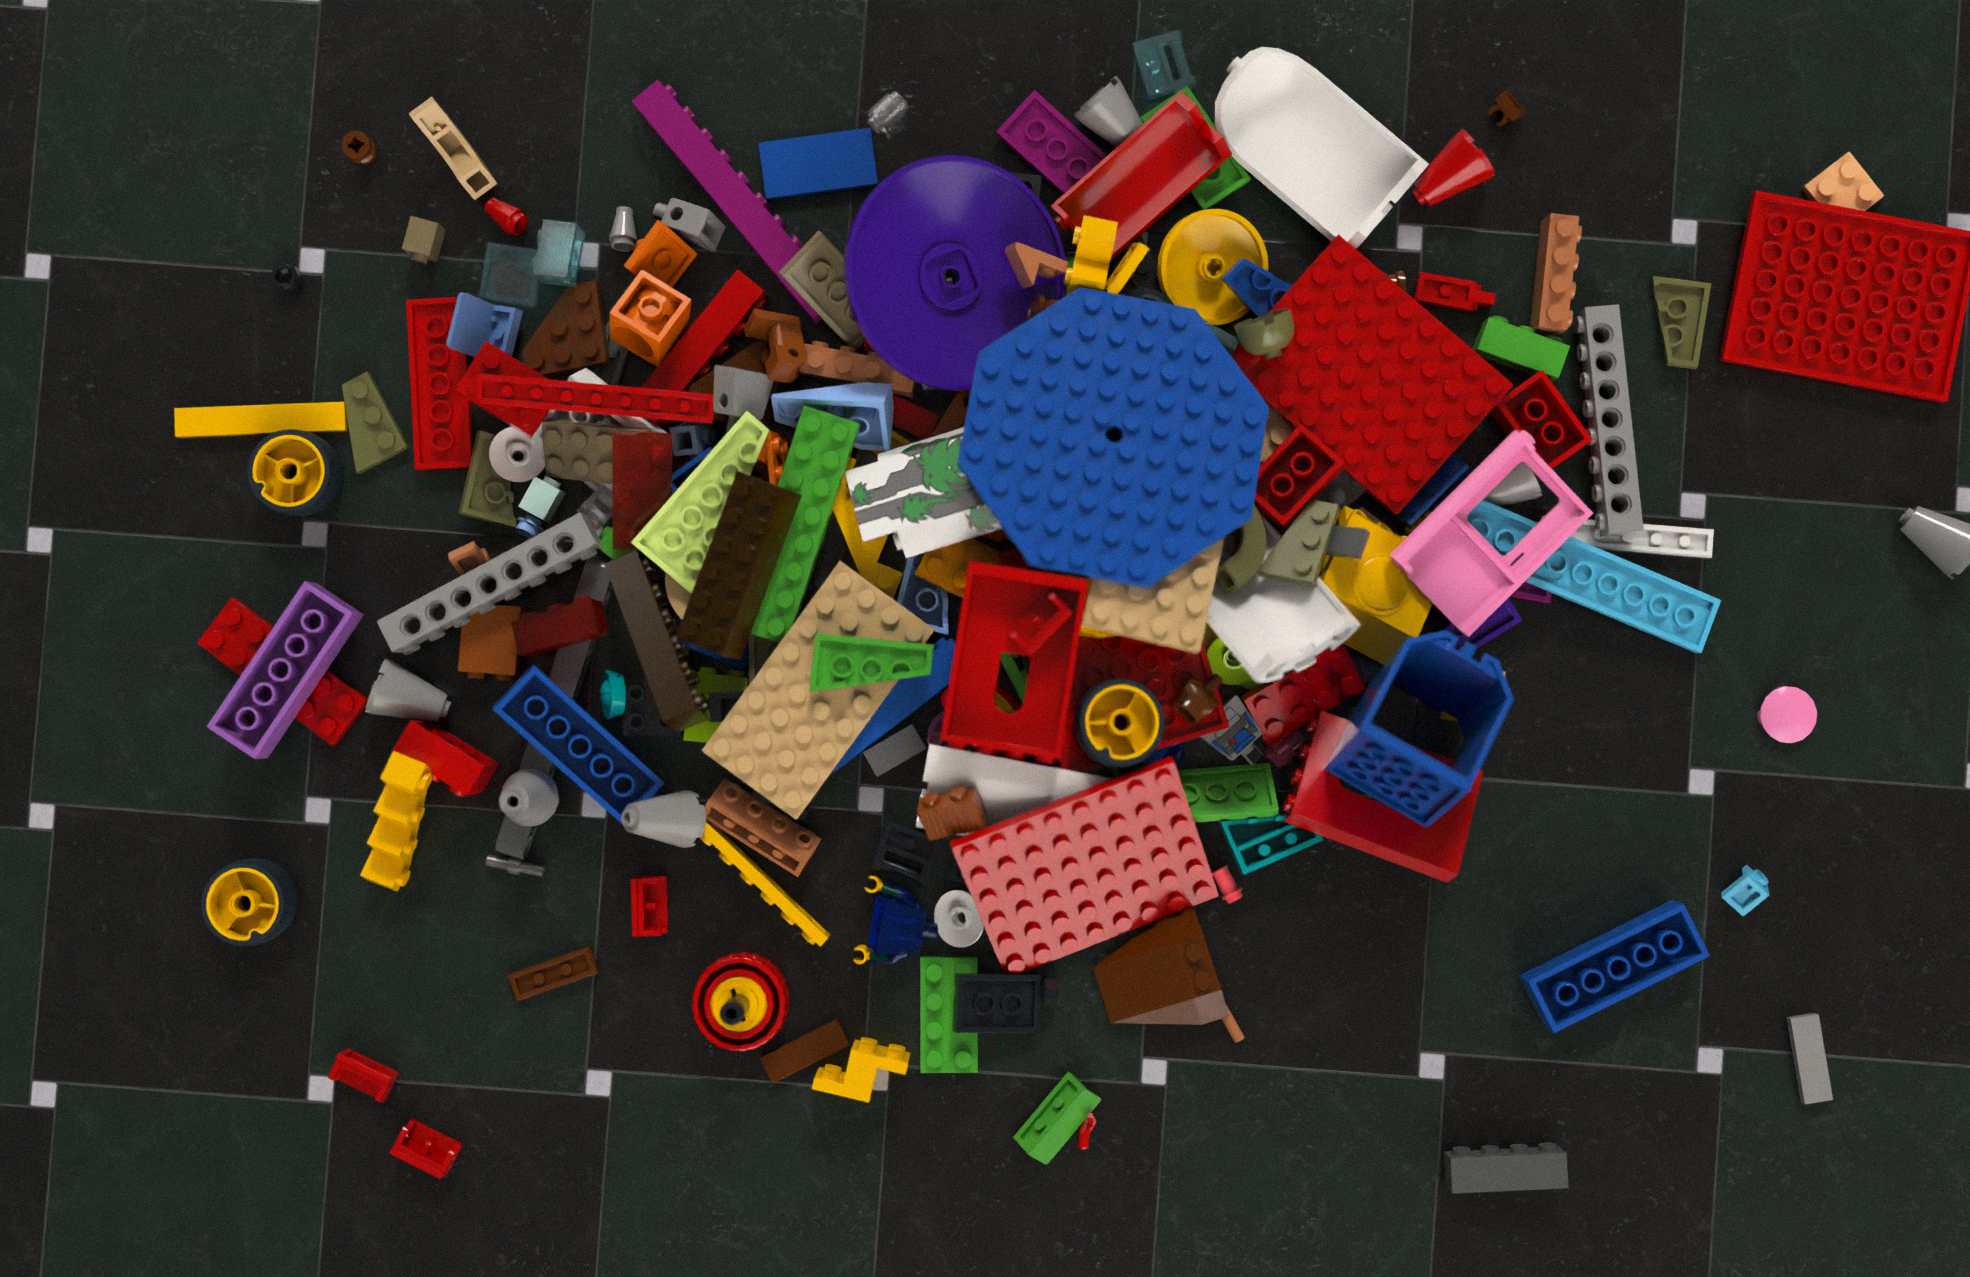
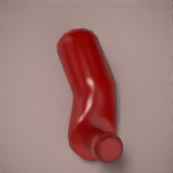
M1093 1113L1087 1114V1118L1082 1123L1078 1133L1077 1145L1081 1150H1086L1089 1147L1090 1133L1096 1125Z

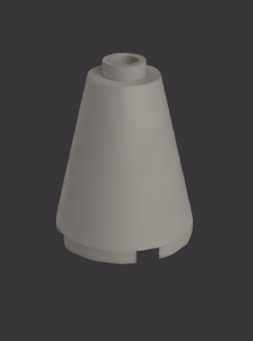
M1115 76L1105 88L1102 87L1074 116L1078 121L1117 148L1143 125V122L1123 84Z
M1520 462L1483 500L1501 507L1539 498L1542 496V491L1534 472L1524 462Z
M1917 506L1914 510L1908 508L1898 521L1902 524L1900 530L1946 576L1955 579L1956 574L1960 575L1970 564V524Z
M385 658L379 670V673L382 674H379L370 692L365 708L366 713L438 722L440 717L446 718L451 702L446 700L448 696L446 693L394 661Z
M537 769L517 771L503 785L499 799L500 807L510 820L519 825H540L555 813L559 804L556 783L547 773Z
M683 790L630 803L622 812L621 821L625 829L630 833L681 848H688L696 845L693 842L696 838H701L704 833L706 810L704 805H699L696 797L700 798L697 793L691 790Z

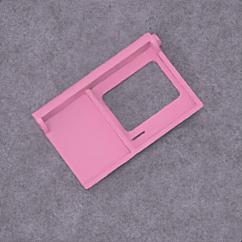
M1514 430L1388 555L1402 573L1467 637L1593 514L1535 452V447L1533 446L1535 440L1524 430L1521 432ZM1520 462H1524L1557 496L1558 502L1506 555L1502 556L1467 520V515Z

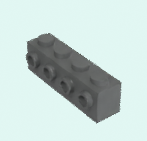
M1539 1143V1147L1528 1148L1525 1144H1512L1510 1149H1499L1495 1145L1481 1146V1150H1470L1469 1147L1459 1146L1453 1147L1452 1151L1444 1152L1445 1186L1452 1194L1568 1188L1567 1153L1555 1143Z

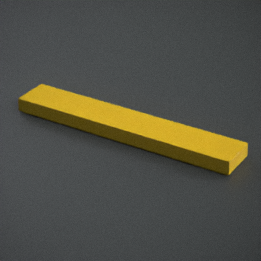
M345 402L174 408L175 437L178 438L264 435L290 429L309 433L348 431Z

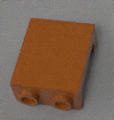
M463 603V606L466 607L470 603ZM496 605V608L485 614L477 612L469 616L471 621L461 626L458 671L467 672V678L484 679L485 673L496 674L495 680L513 681V675L521 676L522 670L518 669L522 619H527V608Z

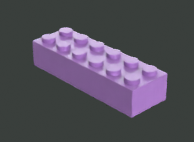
M304 581L207 725V728L254 759L268 758L364 614L319 584Z

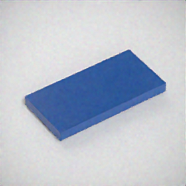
M871 128L759 143L767 201L878 186Z

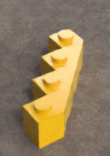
M1084 215L1082 226L1075 227L1072 241L1073 244H1077L1073 268L1067 267L1064 284L1069 285L1067 295L1080 287L1104 292L1118 222Z
M849 458L846 471L854 468L856 459ZM844 474L832 513L857 573L893 599L903 573L877 562L888 535L863 542L850 490L846 487L847 478Z
M394 751L380 777L386 786L374 809L379 819L367 842L373 849L360 876L368 881L398 892L401 886L404 887L411 874V871L408 869L418 843L416 838L420 820L425 811L423 806L427 789L432 780V770L427 764Z

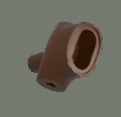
M1213 674L1204 685L1192 678L1181 690L1180 695L1173 703V708L1183 719L1195 725L1203 717L1208 716L1220 703L1212 692L1223 682L1222 678L1218 674Z

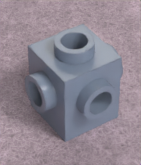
M683 421V424L669 428L674 456L688 455L689 459H694L709 447H715L716 434L711 423Z

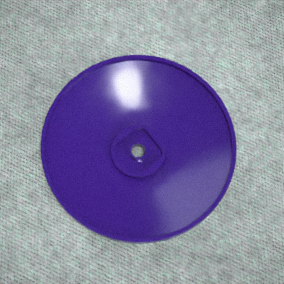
M944 155L922 159L899 169L883 180L865 199L854 218L846 241L843 271L846 295L853 318L860 332L878 356L897 372L917 383L941 390L971 391L979 351L1028 321V308L1035 294L1044 295L1047 300H1061L1066 297L1067 285L1064 284L1066 273L1053 279L1044 278L1036 274L1034 284L1023 289L1005 254L1007 246L1019 242L1066 261L1058 230L1045 206L1013 174L987 161L967 156ZM945 270H951L956 275L954 285H949L945 282Z

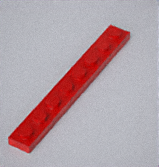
M477 373L476 403L713 424V394Z

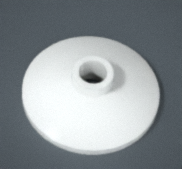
M513 427L500 431L493 438L489 448V459L493 469L502 478L512 482H526L534 479L545 467L543 439L536 432L532 438H529ZM515 453H521L524 458L521 461H515L512 456Z
M964 890L949 891L937 902L934 911V922L939 935L946 943L962 948L974 944L980 938L984 925L969 892ZM963 913H964V915H965L966 921L963 920V917H962Z

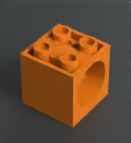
M641 270L610 311V339L658 367L690 325L691 299Z

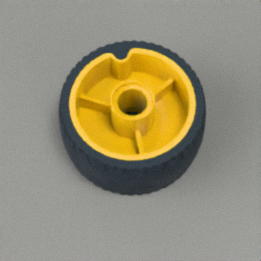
M294 429L277 431L263 438L250 455L247 470L250 487L255 496L264 505L276 512L290 516H307L318 513L332 504L341 490L343 481L341 460L332 446L315 434ZM293 466H296L297 474L294 478L290 479V471Z
M1128 679L1106 680L1092 687L1079 701L1074 715L1075 737L1081 749L1095 762L1114 768L1129 767L1148 758L1159 745L1164 732L1163 710L1156 696L1142 684ZM1116 715H1122L1127 721L1126 728L1123 731L1116 729L1113 721Z
M257 858L238 860L224 866L208 880L202 893L201 912L203 913L204 922L207 924L206 926L209 927V930L217 938L236 946L258 945L280 935L293 921L299 900L297 887L287 870L277 863ZM245 896L251 901L250 909L245 905Z

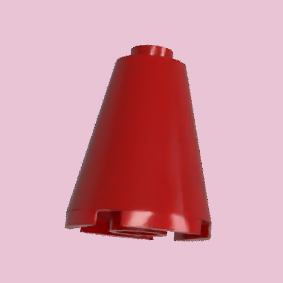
M1461 129L1452 137L1413 183L1415 189L1412 191V194L1420 205L1424 203L1428 206L1434 205L1489 180L1495 175V171L1482 149H1478L1472 143L1475 140L1464 129Z

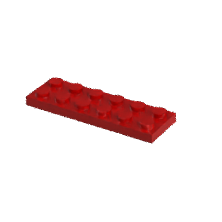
M458 297L406 300L415 470L417 471L469 468L474 448L472 406L470 401L455 393L456 387L469 368V356L448 348L446 344Z
M231 597L197 643L241 676L273 629V626L237 598ZM327 669L295 718L331 746H336L365 708L368 698L330 669Z

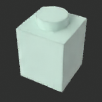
M545 476L543 480L534 477L518 507L544 521L550 522L566 493L558 489L561 483L548 476Z

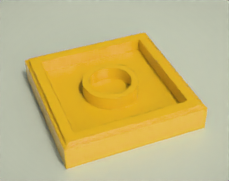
M1133 243L1107 280L1104 292L1118 294L1149 248L1142 243Z

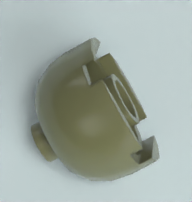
M1288 308L1262 314L1261 317L1253 320L1250 318L1234 325L1241 346L1253 355L1264 354L1265 359L1281 355V349L1291 342L1295 330L1291 310Z

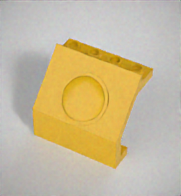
M1344 506L1339 513V526L1365 528L1370 532L1361 560L1330 556L1320 579L1361 624L1343 643L1385 665L1406 639L1419 636L1433 603L1388 557L1407 536L1396 534L1384 523H1376L1358 509L1353 510Z

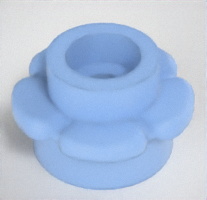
M531 515L517 519L519 523L516 530L530 539L544 532L543 528L540 527L542 522Z

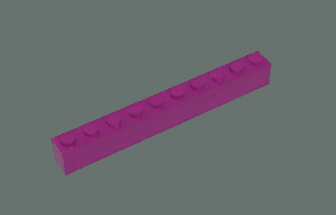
M659 80L655 81L632 100L634 106L814 323L817 324L822 318L778 273L803 247V244L795 235L792 238L788 236L784 231L787 225L778 214L772 216L766 208L769 204L759 192L754 195L748 188L751 182L741 170L738 173L730 166L733 161L723 149L719 152L712 145L715 139L705 127L700 130L694 123L697 118L687 106L682 109L676 100L679 99V96L669 84L664 87Z

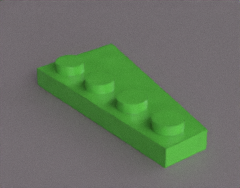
M815 633L809 692L931 675L934 645Z

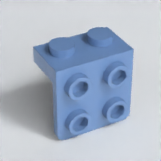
M461 292L455 305L446 342L447 347L475 358L486 340L512 356L523 311L513 307L494 305L471 294Z

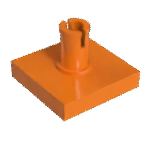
M657 220L645 238L636 242L633 254L623 266L635 276L643 270L668 286L673 287L697 253L669 227Z

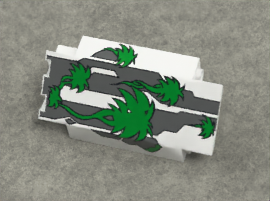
M964 427L879 453L877 462L845 471L863 542L893 533L897 550L903 549L905 557L908 558L1002 529L991 510L985 506L975 492L968 478L957 467Z

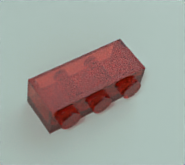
M582 596L573 599L574 603L567 606L555 604L548 606L547 612L540 614L538 612H528L520 615V620L511 622L518 655L531 658L609 635L602 601L591 599L590 596Z

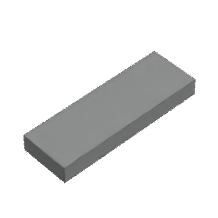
M1810 1013L1786 1017L1801 1103L1811 1104L1833 1100L1819 1014Z

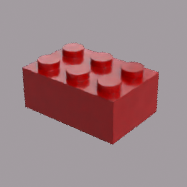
M485 340L456 387L455 393L529 438H532L549 409L476 403L477 373L538 379L548 378Z
M1543 370L1532 375L1505 394L1490 411L1507 437L1514 430L1518 432L1524 430L1529 433L1535 440L1533 444L1535 452L1551 469L1593 440Z
M1300 424L1259 467L1254 498L1255 507L1284 532L1295 521L1308 502L1315 500L1343 471L1344 461L1305 426Z
M411 720L392 750L427 764L432 770V780L435 782H439V780L449 785L447 789L460 797L482 793L500 764L427 720Z

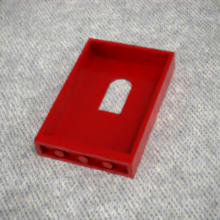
M969 561L940 739L947 741V747L964 749L965 744L976 745L977 752L994 754V749L1006 750V756L1020 759L1024 758L1025 753L1036 755L1035 761L1053 764L1054 758L1060 759L1087 593V579ZM1051 591L1073 615L1030 656L1008 632ZM1002 652L1031 657L1024 703L1015 713L1000 711L994 700Z
M1321 711L1315 719L1310 718L1305 730V734L1309 735L1306 744H1302L1298 754L1301 764L1299 769H1295L1290 785L1294 786L1292 795H1287L1283 805V810L1286 811L1284 822L1447 883L1456 877L1459 872L1483 771L1479 770L1469 792L1433 824L1425 828L1383 803L1348 791L1340 783L1339 777L1325 770L1349 721ZM1403 741L1448 768L1451 767L1454 761Z

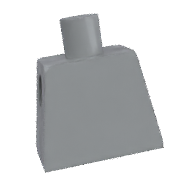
M715 365L713 410L715 413L729 415L726 432L735 425L746 411L751 413L757 420L763 418L773 381L768 380L767 374Z

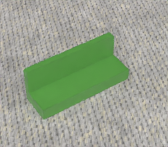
M1068 1071L1013 1138L1029 1156L1047 1165L1084 1122L1087 1114L1091 1113L1099 1104L1101 1098L1088 1090L1075 1075Z

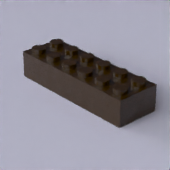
M737 471L678 629L677 637L720 656L741 660L802 497L801 494Z
M637 550L605 563L662 721L676 732H680L709 720L710 718L707 713L709 709L708 699L704 693H700L697 684L700 683V678L694 667L691 668L687 658L691 657L686 643L684 641L681 642L680 638L676 636L680 625L676 617L671 616L668 610L671 603L666 591H662L658 582L662 581L658 568L656 565L652 566L649 558H643Z

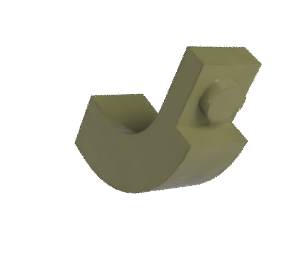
M1253 505L1250 521L1229 533L1231 539L1230 552L1227 558L1218 565L1216 579L1228 595L1242 587L1257 573L1265 556L1266 532L1261 515L1255 505Z

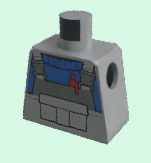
M671 198L668 205L659 202L653 210V218L664 223L679 238L710 251H716L726 226L709 209Z
M1232 695L1223 703L1229 728L1200 736V738L1227 759L1233 761L1241 754L1250 765H1253L1264 755L1253 743L1262 733L1239 697Z

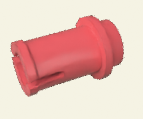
M1227 865L1212 872V876L1223 894L1222 900L1226 899L1227 903L1230 904L1243 896L1241 893L1242 887L1237 886Z

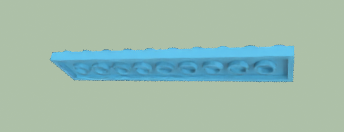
M1482 500L1467 515V520L1502 556L1506 555L1537 524L1535 521L1485 500ZM1569 537L1525 581L1694 653H1702L1721 602L1718 598L1573 537Z

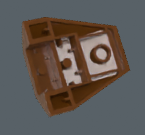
M1193 906L1155 921L1093 967L1111 1023L1203 1025L1229 1016L1212 959Z

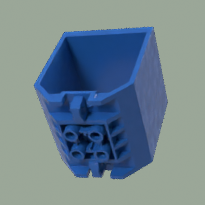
M1446 630L1405 640L1369 683L1325 767V770L1425 828L1433 824L1469 792L1514 700L1499 660L1487 653L1482 656L1480 662L1473 660L1472 656L1476 647L1468 642H1465L1463 647L1457 651L1454 649L1458 637ZM1391 683L1397 684L1413 696L1457 719L1464 741L1450 768L1370 723Z

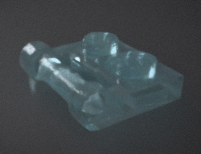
M1180 30L1132 44L1148 100L1178 92L1186 86L1189 89L1197 86L1195 76H1191L1181 43L1183 37ZM1163 46H1171L1180 76L1178 80L1173 79Z

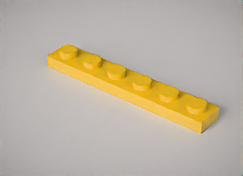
M706 820L704 833L700 839L708 846L713 844L721 851L718 854L719 857L729 866L734 864L741 871L739 876L747 884L752 886L754 883L762 891L760 896L772 906L775 903L782 910L781 916L789 924L793 925L796 923L803 930L801 935L810 944L814 945L817 943L821 947L830 934L723 831Z

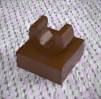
M1509 90L1502 92L1494 100L1498 104L1488 110L1489 115H1492L1497 110L1503 112V119L1497 123L1498 126L1505 125L1509 120L1515 121L1526 113Z

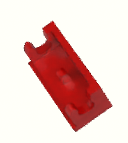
M1049 591L1008 634L1032 656L1073 613Z
M667 875L636 876L631 879L632 937L659 936L669 932Z
M347 1048L338 1053L328 1078L333 1081L339 1080L375 1097V1101L381 1103L386 1101L399 1072Z
M412 1118L407 1126H404L390 1154L442 1179L450 1171L463 1144Z

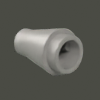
M621 206L616 208L609 241L611 242V247L617 251H632L637 242L633 209L630 207Z

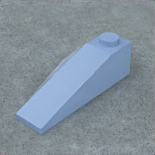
M862 382L776 393L771 396L776 422L797 428L803 406H807L861 424L853 447L861 450H890L894 414L891 384Z

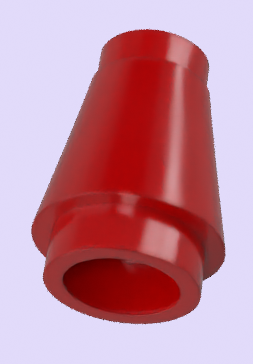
M496 198L489 199L484 207V211L507 234L517 236L525 230L528 224V217L523 210Z

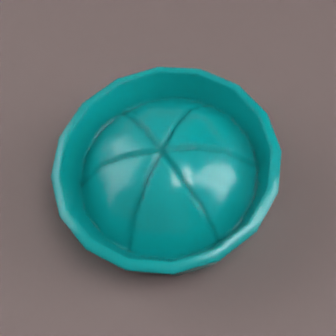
M610 670L604 672L600 688V701L604 717L607 720L622 715L626 703L624 677L622 674Z

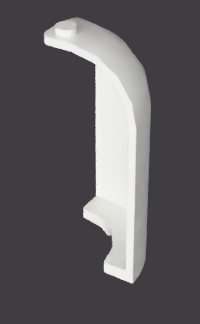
M1260 47L1250 51L1242 59L1237 56L1226 70L1230 74L1223 82L1215 101V126L1217 131L1224 137L1232 152V157L1331 242L1339 234L1357 249L1393 206L1389 202L1392 201L1396 204L1429 165L1316 68L1294 54L1279 48Z
M1258 510L1266 532L1264 562L1283 536ZM1230 534L1224 538L1219 564L1227 558L1230 552ZM1258 573L1229 595L1215 578L1206 620L1256 682L1282 679L1283 673L1295 669L1296 672H1299L1316 663L1315 656L1328 647L1332 651L1336 649L1361 625L1319 577L1315 587L1260 577Z
M929 744L923 781L928 782V788L922 789L920 798H923L930 792H937L938 794L950 792L957 786H965L966 788L976 786L987 812L984 827L986 828L1113 778ZM917 816L916 828L924 829L919 816ZM976 831L966 832L965 834H964V833H961L960 835H958V834H956V835L963 837V836H966V835H968V834L974 833V832H976Z

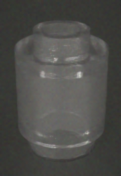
M893 91L891 94L887 93L867 111L869 116L867 122L877 133L882 131L886 134L906 116L905 112L909 109V106L896 91Z

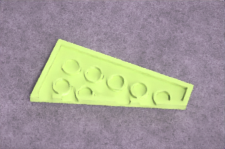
M748 411L742 415L631 542L691 594L737 471L751 475L769 432V429Z

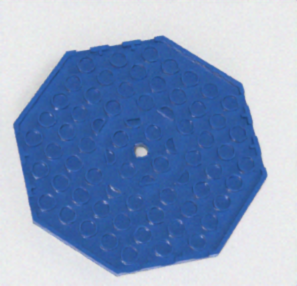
M1080 287L979 351L957 467L968 478L975 492L985 506L991 510L998 520V524L1010 541L1016 545L1029 567L1149 589L1169 573L1174 572L1192 560L1193 557L1205 549L1207 550L1252 518L1269 406L1196 309ZM1116 428L1121 434L1122 439L1118 442H1111L1106 438V432Z

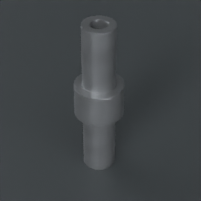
M487 855L485 862L486 866L505 869L507 873L516 875L526 873L542 877L545 870V865L524 862L523 859L513 856L509 859Z

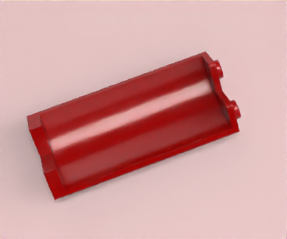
M1180 91L1051 205V208L1057 215L1054 221L1064 232L1068 229L1073 236L1075 227L1082 226L1084 215L1118 222L1111 261L1229 158L1232 152L1224 137L1206 122L1198 105Z

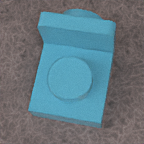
M1748 865L1742 868L1743 875L1721 892L1722 898L1742 916H1745L1770 895L1767 884L1769 881L1766 876L1758 869L1753 871Z

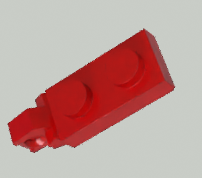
M1419 272L1413 299L1422 304L1476 312L1478 307L1491 308L1494 305L1496 294L1481 291L1482 286L1476 284L1475 281Z

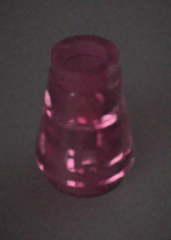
M1293 730L1291 733L1266 746L1263 757L1275 770H1279L1281 767L1286 768L1306 741L1297 730Z

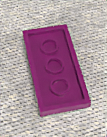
M1035 90L996 131V135L1062 195L1107 156Z

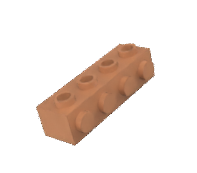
M1550 213L1541 221L1530 327L1536 330V334L1558 336L1572 324L1573 311L1570 310V300L1574 298L1576 283L1572 282L1573 272L1576 271L1579 263V255L1575 254L1576 243H1579L1582 234V227L1578 225L1579 216Z
M812 341V345L804 343L807 360L800 367L799 372L806 378L842 385L862 382L886 383L892 385V394L910 398L914 396L916 382L890 367L876 352L870 351L868 355L858 354L857 349L840 346V350L829 348V344L820 341Z
M725 778L705 806L707 821L797 877L821 841V838L816 836L811 830L800 826L787 815L776 811L764 801L752 796L739 785Z

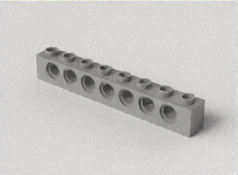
M1619 304L1584 307L1574 318V331L1579 335L1577 359L1582 363L1580 387L1585 391L1583 415L1588 419V429L1586 431L1593 439L1587 445L1591 447L1592 457L1589 458V471L1594 475L1595 484L1592 486V499L1597 503L1598 512L1595 515V527L1600 531V537L1634 535L1644 531ZM1593 332H1598L1602 336V343L1594 340ZM1596 359L1604 362L1606 366L1605 371L1597 368ZM1599 387L1607 390L1609 394L1608 399L1600 396ZM1603 415L1611 419V428L1606 427L1602 423ZM1606 443L1614 447V456L1607 454L1605 451ZM1609 471L1614 472L1617 475V484H1613L1609 481ZM1612 499L1620 503L1621 510L1619 513L1612 509Z
M580 512L381 618L377 623L392 652L404 653V655L413 653L420 648V643L428 639L429 641H434L443 637L446 634L444 630L452 626L458 628L471 621L469 616L477 612L480 614L490 612L496 608L495 603L503 599L509 601L518 597L521 594V589L529 585L535 587L544 583L547 580V575L553 572L559 574L572 567L571 563L579 558L586 560L597 554L596 549L602 547L603 544L588 515ZM567 538H571L573 547L569 552L565 553L562 548L563 542ZM545 551L548 556L547 562L543 566H539L537 557L541 552ZM520 565L522 575L515 580L512 576V570L515 566ZM494 578L497 587L494 592L489 593L487 583ZM466 592H469L471 602L468 606L464 607L462 597ZM443 605L446 614L442 620H439L437 618V610ZM418 619L420 629L414 634L411 626L413 621Z

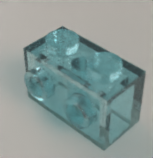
M543 220L542 229L538 231L537 235L539 245L537 256L532 261L533 274L543 284L576 287L585 232L577 223Z

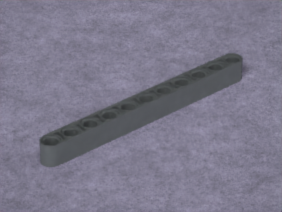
M593 556L586 560L549 678L575 702H577L613 589L605 567V563L610 562V560L598 556ZM528 741L520 770L537 769L553 778L556 765ZM505 814L495 851L524 860L531 847L537 826L519 825L510 820Z

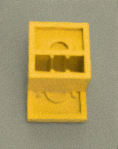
M861 1037V1040L855 1039L846 1072H842L841 1067L832 1064H825V1067L819 1066L814 1077L812 1089L869 1103L877 1069L906 1075L910 1052H906L905 1047L897 1044H889L888 1047L877 1045L878 1041L872 1038Z

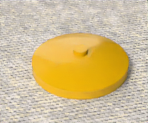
M1207 209L1187 215L1172 227L1160 248L1157 274L1162 293L1177 306L1196 309L1207 325H1222L1239 319L1249 310L1221 278L1240 258H1245L1268 271L1267 251L1260 234L1248 220L1232 211Z

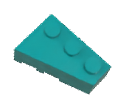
M1286 813L1278 814V816L1217 821L1238 870L1243 875L1321 842L1323 838L1321 835L1284 822Z

